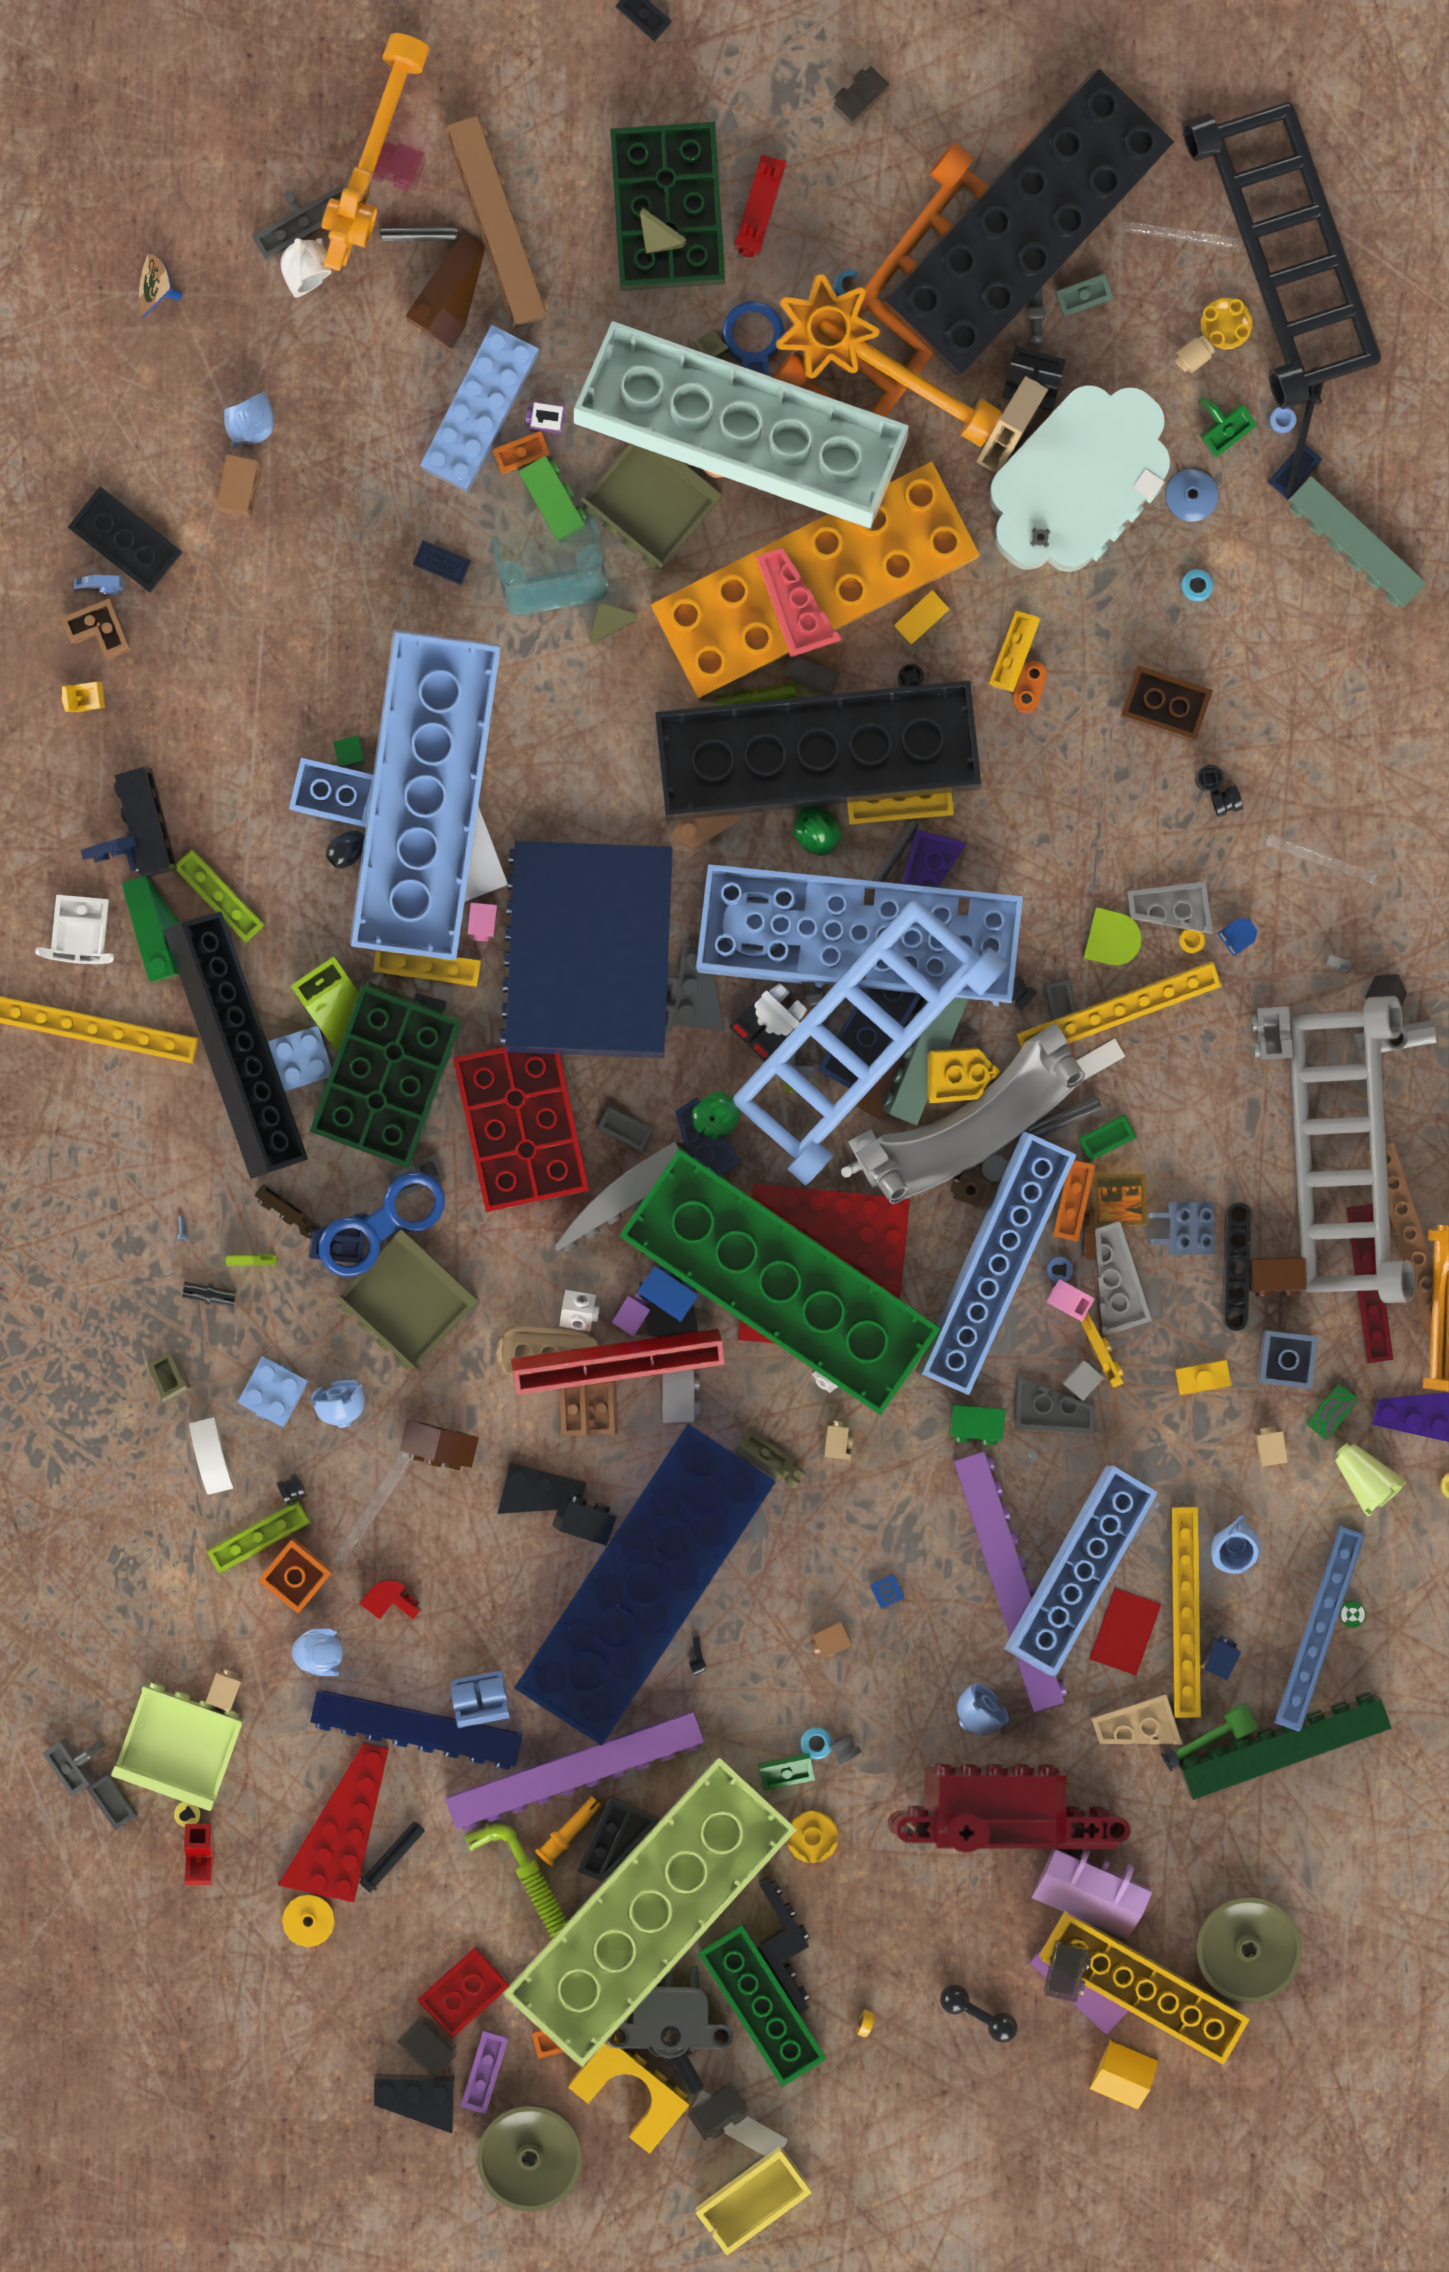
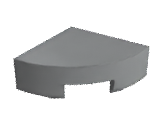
M1332 955L1327 956L1325 963L1327 967L1347 973L1351 971L1353 964L1350 961Z

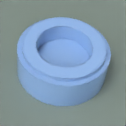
M1277 407L1270 415V426L1278 433L1291 431L1296 424L1295 412L1291 408L1281 409Z

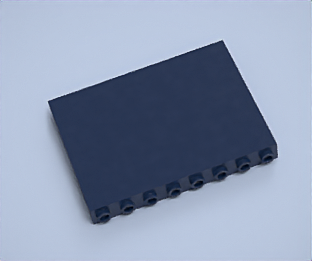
M515 841L514 849H509V864L514 865L513 874H508V890H513L512 900H507V916H511V926L506 925L505 941H510V951H505L504 967H509V977H504L503 993H508L507 1003H502V1018L507 1019L506 1029H501V1044H505L506 1052L664 1058L673 847Z

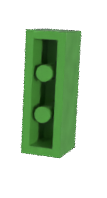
M544 456L518 471L558 542L585 527L583 520L587 519L580 505L575 507L570 498L574 494L567 482L563 484L560 482L557 475L561 472L554 459L548 461L547 457Z

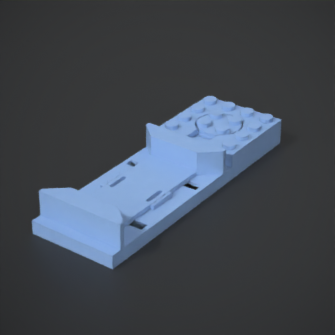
M708 864L696 969L698 973L801 984L803 981L815 982V986L819 988L825 984L835 985L910 902L918 901L979 956L990 947L1008 963L1004 971L983 994L979 995L966 984L955 996L959 998L991 1001L993 1006H999V1002L1012 1003L1023 897ZM865 888L875 889L874 906L863 904ZM959 898L970 899L968 915L958 914ZM916 920L891 946L939 990L964 964ZM881 959L869 970L865 980H860L856 985L863 988L918 993Z

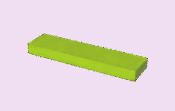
M193 849L176 864V871L216 913L222 911L225 922L245 943L265 926Z
M297 1500L206 1552L220 1574L309 1525L311 1521L300 1501Z

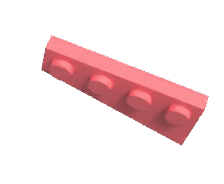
M783 548L756 557L791 657L842 640L830 625L824 611L822 612L817 605L811 591L806 588L800 578V574Z

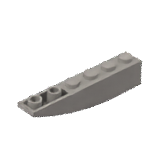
M676 1142L634 1166L611 1183L575 1219L558 1241L555 1249L557 1251L563 1249L566 1253L578 1245L576 1240L581 1236L585 1235L588 1239L600 1231L598 1226L607 1221L611 1225L623 1216L620 1212L628 1207L631 1211L637 1209L679 1149Z

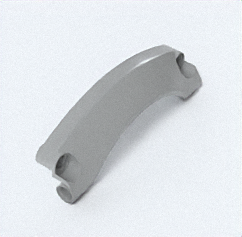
M1055 1023L1026 1041L1008 1068L978 1099L972 1100L954 1113L921 1128L901 1133L884 1134L856 1152L858 1158L890 1203H898L903 1199L938 1186L996 1154L1021 1136L1023 1131L1026 1132L1031 1126L1041 1120L1084 1080L1085 1072L1065 1045L1067 1040Z

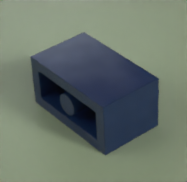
M1221 1635L1219 1639L1213 1636L1200 1661V1666L1228 1680L1241 1651L1236 1647L1237 1643L1224 1635Z

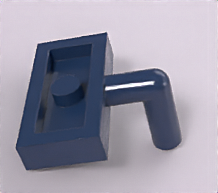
M135 836L116 838L81 850L83 860L94 859L95 863L110 860V854L112 857L126 854L130 872L136 871L133 864V859L136 857L132 848L137 846Z

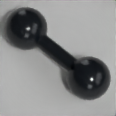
M950 1985L942 1991L940 2004L947 2013L956 2015L965 2011L987 2024L990 2036L997 2042L1006 2043L1016 2036L1018 2025L1010 2014L998 2013L992 2016L970 2003L969 1994L962 1986Z

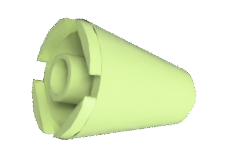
M1346 1443L1336 1452L1338 1458L1335 1462L1360 1507L1368 1517L1375 1513L1374 1509L1378 1505L1384 1506L1403 1488L1402 1485L1407 1483L1403 1477L1356 1444L1349 1446Z

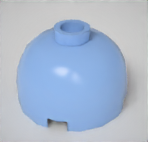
M356 1380L335 1381L331 1383V1386L334 1388L324 1390L322 1386L315 1390L311 1395L315 1412L323 1422L330 1425H337L339 1428L348 1427L353 1423L352 1421L360 1416L364 1409L365 1395L362 1384L358 1385Z
M979 1683L975 1686L971 1684L959 1697L957 1703L960 1726L966 1732H972L977 1735H992L1008 1723L1009 1716L1004 1706L1000 1709L994 1702L999 1698L990 1689Z

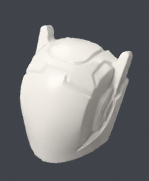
M296 238L295 243L287 247L282 254L280 261L281 272L294 297H300L321 285L323 279L332 272L331 268L324 266L327 251L323 247L322 238H317L316 241Z

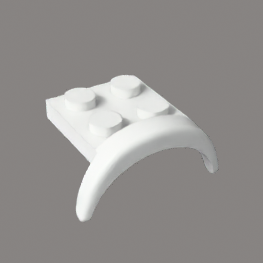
M56 895L51 949L36 947L35 953L43 958L79 964L111 963L114 960V954H105L110 900Z

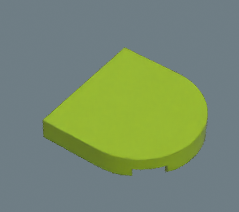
M1096 907L1083 959L1114 966L1129 962L1137 955L1141 946L1142 938L1138 925L1125 914Z

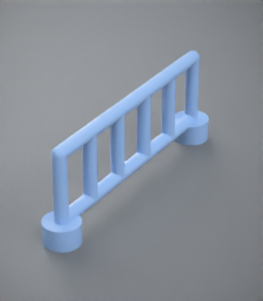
M910 902L734 1095V1104L794 1158L787 1170L806 1186L833 1156L821 1142L966 984L981 995L1008 966V963L990 947L979 956L920 902ZM915 920L964 963L940 990L891 947ZM880 959L928 1001L925 1007L905 1028L856 986ZM845 997L893 1039L892 1043L870 1067L821 1024ZM810 1035L859 1078L836 1104L832 1103L787 1062ZM775 1074L780 1076L824 1116L801 1142L752 1100Z

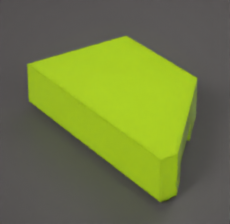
M277 1255L226 1256V1266L277 1264Z

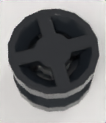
M296 1473L291 1475L287 1481L281 1480L277 1482L279 1491L288 1506L293 1504L297 1498L303 1499L307 1497L305 1488Z

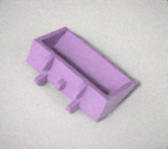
M1053 1849L1032 1898L1064 1912L1066 1910L1085 1922L1128 1940L1141 1919L1152 1894L1149 1887L1130 1880L1134 1871L1133 1866L1127 1864L1122 1875L1108 1870L1109 1860L1105 1859L1102 1866L1087 1861L1091 1849H1081L1079 1856L1062 1849Z

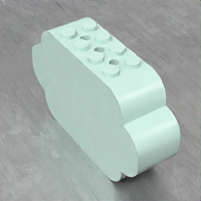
M1083 386L1072 391L998 471L989 489V503L995 514L1000 517L994 531V542L999 553L1015 567L1025 570L1036 569L1048 562L1058 570L1072 572L1086 566L1092 558L1097 561L1107 551L1108 546L1106 543L1110 539L1115 542L1126 529L1124 526L1125 522L1129 520L1132 523L1144 510L1141 505L1145 501L1149 504L1153 501L1133 488L1145 469L1161 480H1164L1169 471L1170 458L1168 451L1158 440L1164 428V414L1158 403L1146 392L1137 388H1124L1118 390L1112 396L1096 386ZM1160 488L1155 497L1160 493L1162 488ZM1033 528L1037 530H1050L1051 533L1048 534L1049 538L1047 541L1049 546L1047 548L1037 545L1033 547L1030 544L1032 542L1033 532L1031 530Z

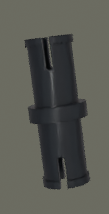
M185 1281L182 1298L205 1301L207 1305H210L211 1302L234 1307L237 1291L215 1288L213 1284L204 1286Z

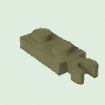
M750 1429L735 1450L736 1453L777 1481L783 1477L787 1485L794 1489L806 1473L802 1468L792 1466L790 1464L792 1458Z

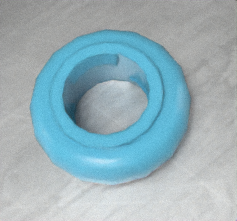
M1194 569L1186 573L1181 583L1184 595L1196 602L1207 599L1214 587L1210 574L1200 569ZM1201 578L1205 583L1204 590L1200 593L1193 592L1190 588L1191 579Z
M813 1727L804 1732L800 1745L804 1754L810 1753L811 1759H821L830 1753L831 1749L829 1746L833 1744V1740L827 1730L821 1727ZM816 1735L821 1736L824 1740V1747L818 1751L811 1749L809 1746L810 1738Z

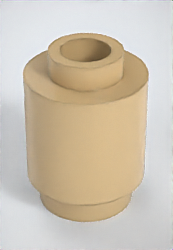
M1203 335L1199 338L1195 337L1176 352L1177 359L1175 362L1184 373L1189 371L1192 374L1212 358L1211 355L1215 350Z

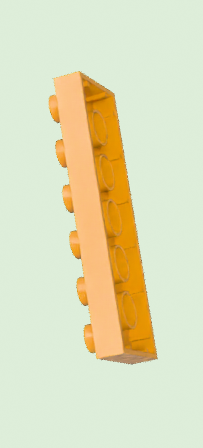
M931 461L889 483L871 529L827 514L651 604V609L699 701L790 655L756 560L757 556L783 548L800 574V578L806 588L815 597L814 600L828 617L830 625L834 631H837L978 559L980 554Z

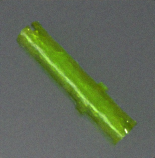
M794 682L752 690H744L742 688L738 692L716 695L717 706L790 699L796 698Z

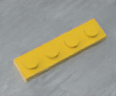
M376 950L373 972L478 987L481 961L456 957V960Z

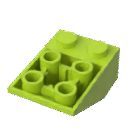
M334 956L292 984L291 987L337 1052L358 998L359 990Z

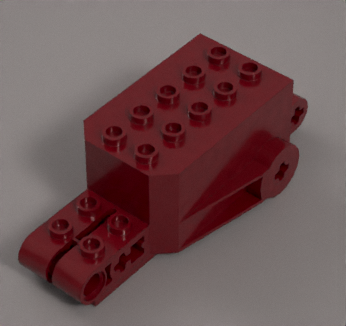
M939 1763L935 1764V1767H925L924 1806H908V1810L895 1811L890 1815L887 1822L890 1832L903 1842L935 1843L938 1849H955L962 1853L974 1852L977 1849H1118V1844L1125 1842L1131 1832L1130 1825L1125 1819L1110 1812V1810H1105V1807L1091 1806L1089 1811L1080 1810L1076 1806H1067V1774L1061 1772L1060 1768L1054 1767L1052 1764H1039L1038 1767H1028L1027 1764H1013V1767H1003L1002 1764H987V1767H977L976 1764H961V1767H951V1764ZM907 1823L915 1827V1831L912 1830V1828H910L909 1826H907ZM1115 1823L1114 1829L1110 1831L1111 1825ZM1077 1824L1084 1827V1831L1078 1828Z

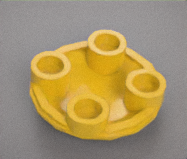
M1220 298L1210 303L1204 309L1201 317L1203 336L1213 347L1222 350L1234 349L1242 345L1249 338L1253 328L1249 309L1239 299Z

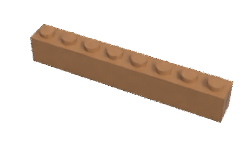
M478 116L449 124L445 129V134L512 327L515 329L543 320L546 316L545 311H548V306L544 296L539 295L537 274L535 271L531 272L528 263L531 261L528 248L522 246L520 225L518 221L514 222L511 199L509 196L505 197L502 188L505 187L501 172L496 171L494 165L496 162L494 150L492 147L488 148L485 139L488 137L486 127L483 122H479Z

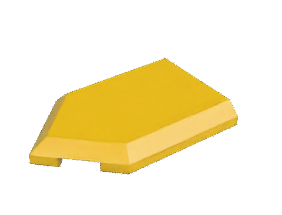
M978 1047L932 1050L927 1055L929 1103L976 1100L984 1093L985 1087L991 1080H995L1001 1071L988 1060Z

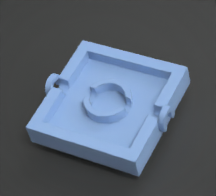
M318 1025L268 1041L284 1091L329 1078L332 1070L328 1056L330 1055L328 1045L324 1044Z
M262 1356L237 1403L256 1412V1416L264 1420L267 1418L281 1427H285L309 1381L292 1372V1368L282 1364L281 1366Z

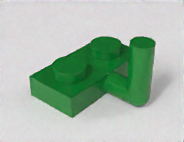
M1203 397L1199 401L1200 406L1209 411L1216 421L1199 435L1214 457H1218L1257 426L1245 406L1241 403L1224 415L1219 406L1207 397Z

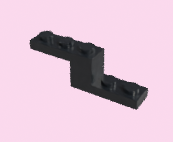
M767 1876L759 1881V1885L783 1923L784 1928L760 1941L759 1946L798 2011L802 2013L809 2009L807 2001L811 1998L803 1985L798 1987L794 1978L797 1975L790 1963L785 1965L784 1962L809 1947L807 1940L810 1938V1935L803 1924L797 1925L793 1918L797 1914L790 1902L786 1904L780 1897L783 1891L776 1879L771 1881Z

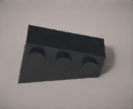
M610 1796L578 1867V1871L602 1882L648 1830L655 1825L659 1817L614 1796Z

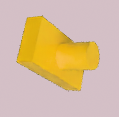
M1227 1360L1175 1369L1179 1395L1232 1386Z

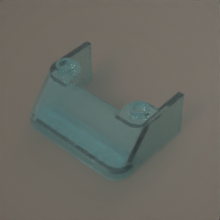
M595 517L590 518L595 544L584 546L578 551L576 556L578 569L526 579L525 570L519 562L513 560L502 562L497 536L491 537L505 607L511 615L520 617L601 601L607 596L608 582Z

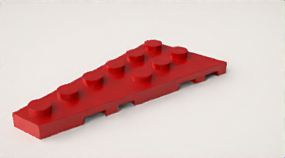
M365 1742L362 1744L278 1883V1886L355 1902L389 1748Z

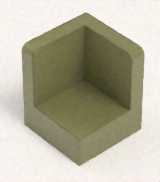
M715 329L699 339L695 338L692 340V345L696 351L716 358H720L729 352L728 346L722 342Z

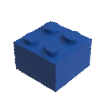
M662 1265L660 1268L654 1266L637 1292L681 1322L699 1295L695 1293L696 1289L684 1280L680 1283L674 1279V1274Z

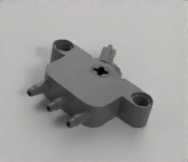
M690 1966L689 1987H673L671 1968L663 1977V1987H654L628 2016V2024H621L617 2028L622 2034L621 2041L615 2044L610 2036L605 2041V2045L611 2048H648L656 2057L665 2058L668 2065L675 2064L689 2092L695 2094L702 2090L704 2085L688 2058L692 2054L690 2048H727L733 2042L734 2035L731 2028L727 2025H708V1999L705 1993L699 1989L698 1967ZM718 2029L722 2030L725 2036L720 2044L714 2040V2033ZM666 2032H672L670 2041H664L663 2039L666 2036Z

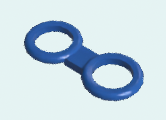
M749 301L737 305L728 313L723 322L722 337L731 355L742 361V367L769 376L768 359L778 352L779 349L776 347V341L784 334L785 330L782 319L774 308L763 302ZM750 312L761 313L766 316L774 329L770 345L764 350L755 353L741 349L734 341L732 334L733 326L737 319L743 314Z
M408 1172L397 1177L389 1185L382 1207L364 1219L342 1217L333 1221L323 1231L319 1240V1256L323 1265L331 1273L342 1277H356L367 1272L377 1260L382 1240L398 1229L406 1232L424 1231L432 1227L440 1219L445 1208V1194L441 1184L432 1176L422 1172ZM411 1183H421L428 1186L434 1195V1205L431 1212L425 1218L418 1221L402 1219L395 1209V1199L398 1192L404 1186ZM346 1228H356L363 1231L369 1240V1250L366 1257L361 1262L352 1266L338 1264L330 1255L332 1238L339 1231Z

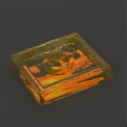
M1146 1173L1093 1175L1095 1227L1120 1220L1122 1226L1148 1225Z

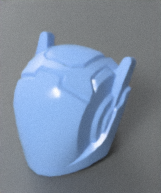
M265 391L224 410L225 428L229 437L233 439L231 445L233 448H238L239 444L249 445L262 442L272 433L274 413Z
M1245 1515L1239 1516L1233 1524L1218 1532L1213 1538L1210 1552L1212 1562L1216 1568L1224 1572L1243 1573L1253 1566L1260 1557V1539L1255 1530L1248 1527L1245 1523Z
M331 1628L312 1629L300 1636L293 1644L291 1651L296 1665L301 1670L315 1675L338 1676L339 1672L336 1670V1667L342 1661L343 1648L339 1638L335 1637L337 1630H331Z

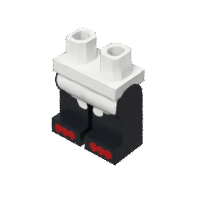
M781 983L773 987L769 992L766 990L729 1026L745 1043L763 1025L766 1027L748 1045L763 1061H766L793 1032L807 1011V1008L798 1000L788 1010L780 1003L790 993Z

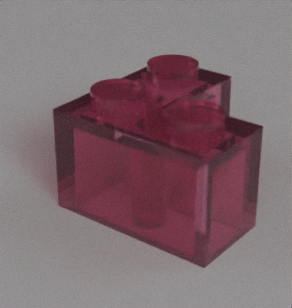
M384 141L371 179L383 182L386 179L394 183L393 187L407 192L408 189L415 191L426 164L424 153L401 143L395 146Z

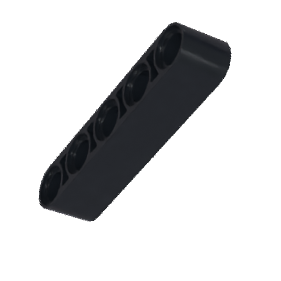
M1241 1202L1230 1204L1225 1213L1222 1320L1225 1327L1234 1331L1242 1330L1247 1325L1249 1307L1251 1210L1248 1205ZM1237 1206H1241L1245 1211V1217L1241 1221H1235L1232 1218V1210ZM1239 1232L1244 1236V1243L1236 1248L1231 1244V1237ZM1234 1259H1240L1243 1262V1270L1238 1274H1234L1230 1270V1263ZM1234 1285H1239L1243 1291L1241 1298L1238 1300H1233L1229 1296V1290ZM1234 1311H1238L1242 1316V1321L1237 1326L1230 1325L1228 1321L1229 1315Z

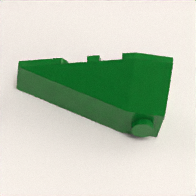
M139 877L121 883L149 982L156 983L178 976L179 974L164 930L179 924L180 921L149 878Z

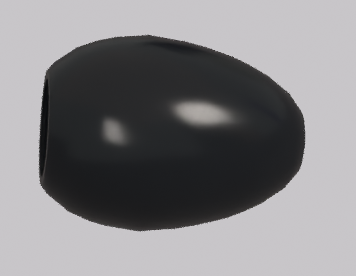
M349 831L339 835L328 845L325 853L327 859L337 869L351 866L362 854L365 836L360 831Z

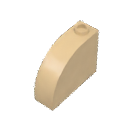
M1025 376L976 461L978 464L996 474L1008 461L1048 391L1047 388Z

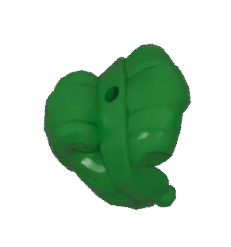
M820 806L806 807L795 816L796 820L793 823L792 835L809 854L825 856L841 840L842 827L832 813Z
M720 1091L712 1092L703 1097L702 1101L693 1108V1126L699 1133L717 1140L734 1130L740 1119V1109L734 1104L732 1096ZM711 1116H713V1117L715 1118L714 1121H711V1120H710V1117H711Z

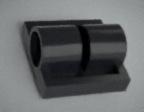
M1015 346L1002 398L1011 401L1026 376L1048 389L1038 408L1053 411L1066 359Z

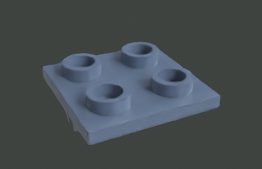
M1168 1202L1169 1212L1148 1213V1218H1170V1239H1148V1244H1169V1255L1215 1254L1214 1202Z

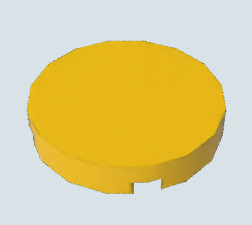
M809 1810L801 1812L792 1819L790 1824L797 1830L787 1840L789 1850L796 1858L807 1863H818L825 1861L833 1854L838 1845L839 1835L836 1824L830 1816L821 1811Z

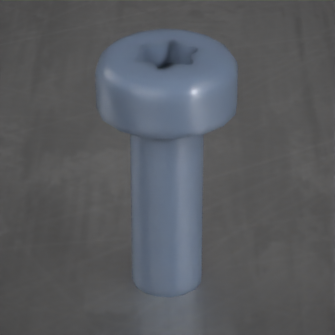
M178 1216L179 1234L176 1235L177 1240L189 1239V1234H186L185 1216Z

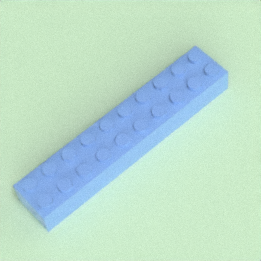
M1022 1132L937 1322L941 1330L923 1354L916 1369L917 1372L967 1395L970 1394L1076 1154L1030 1133Z

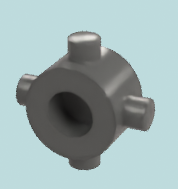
M1033 528L1031 530L1033 536L1030 544L1033 547L1037 545L1047 548L1049 546L1047 541L1049 538L1048 534L1051 533L1050 530H1037Z

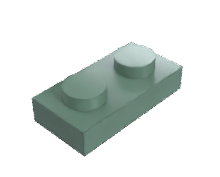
M1105 274L1055 292L1063 317L1114 299Z

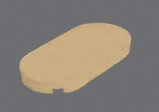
M518 1326L506 1332L500 1339L497 1346V1359L503 1370L513 1377L512 1358L599 1345L594 1337L581 1330Z

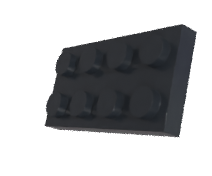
M101 486L68 526L71 531L150 594L183 553Z

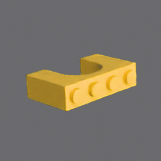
M618 2036L611 2037L615 2044L621 2041V2038ZM604 2043L572 2078L568 2088L589 2104L604 2084L614 2076L630 2074L643 2080L650 2090L652 2101L648 2111L631 2130L629 2138L650 2154L689 2106L690 2100L687 2099L689 2095L678 2085L674 2088L666 2082L668 2077L660 2070L656 2069L653 2071L646 2065L648 2061L636 2052L633 2055L626 2048H611Z

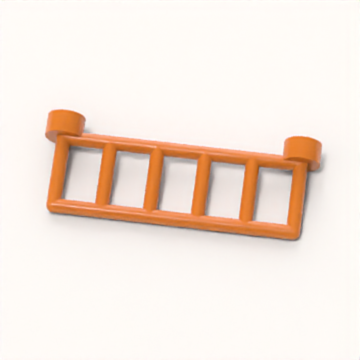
M955 141L947 148L929 172V175L940 183L942 187L864 287L865 296L857 317L861 318L866 311H869L914 347L917 351L905 367L916 374L920 373L933 356V353L881 304L882 301L877 296L898 269L907 275L917 264L916 261L909 257V254L930 227L940 235H943L950 228L952 223L943 217L941 213L962 185L977 197L988 186L968 169L975 157ZM796 350L788 356L772 377L835 399L813 382L815 378L810 379L806 377L804 357ZM856 356L858 371L885 391L870 412L886 417L907 390V387Z

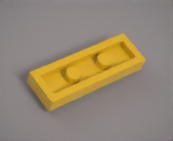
M1015 611L989 685L1014 692L1041 618Z

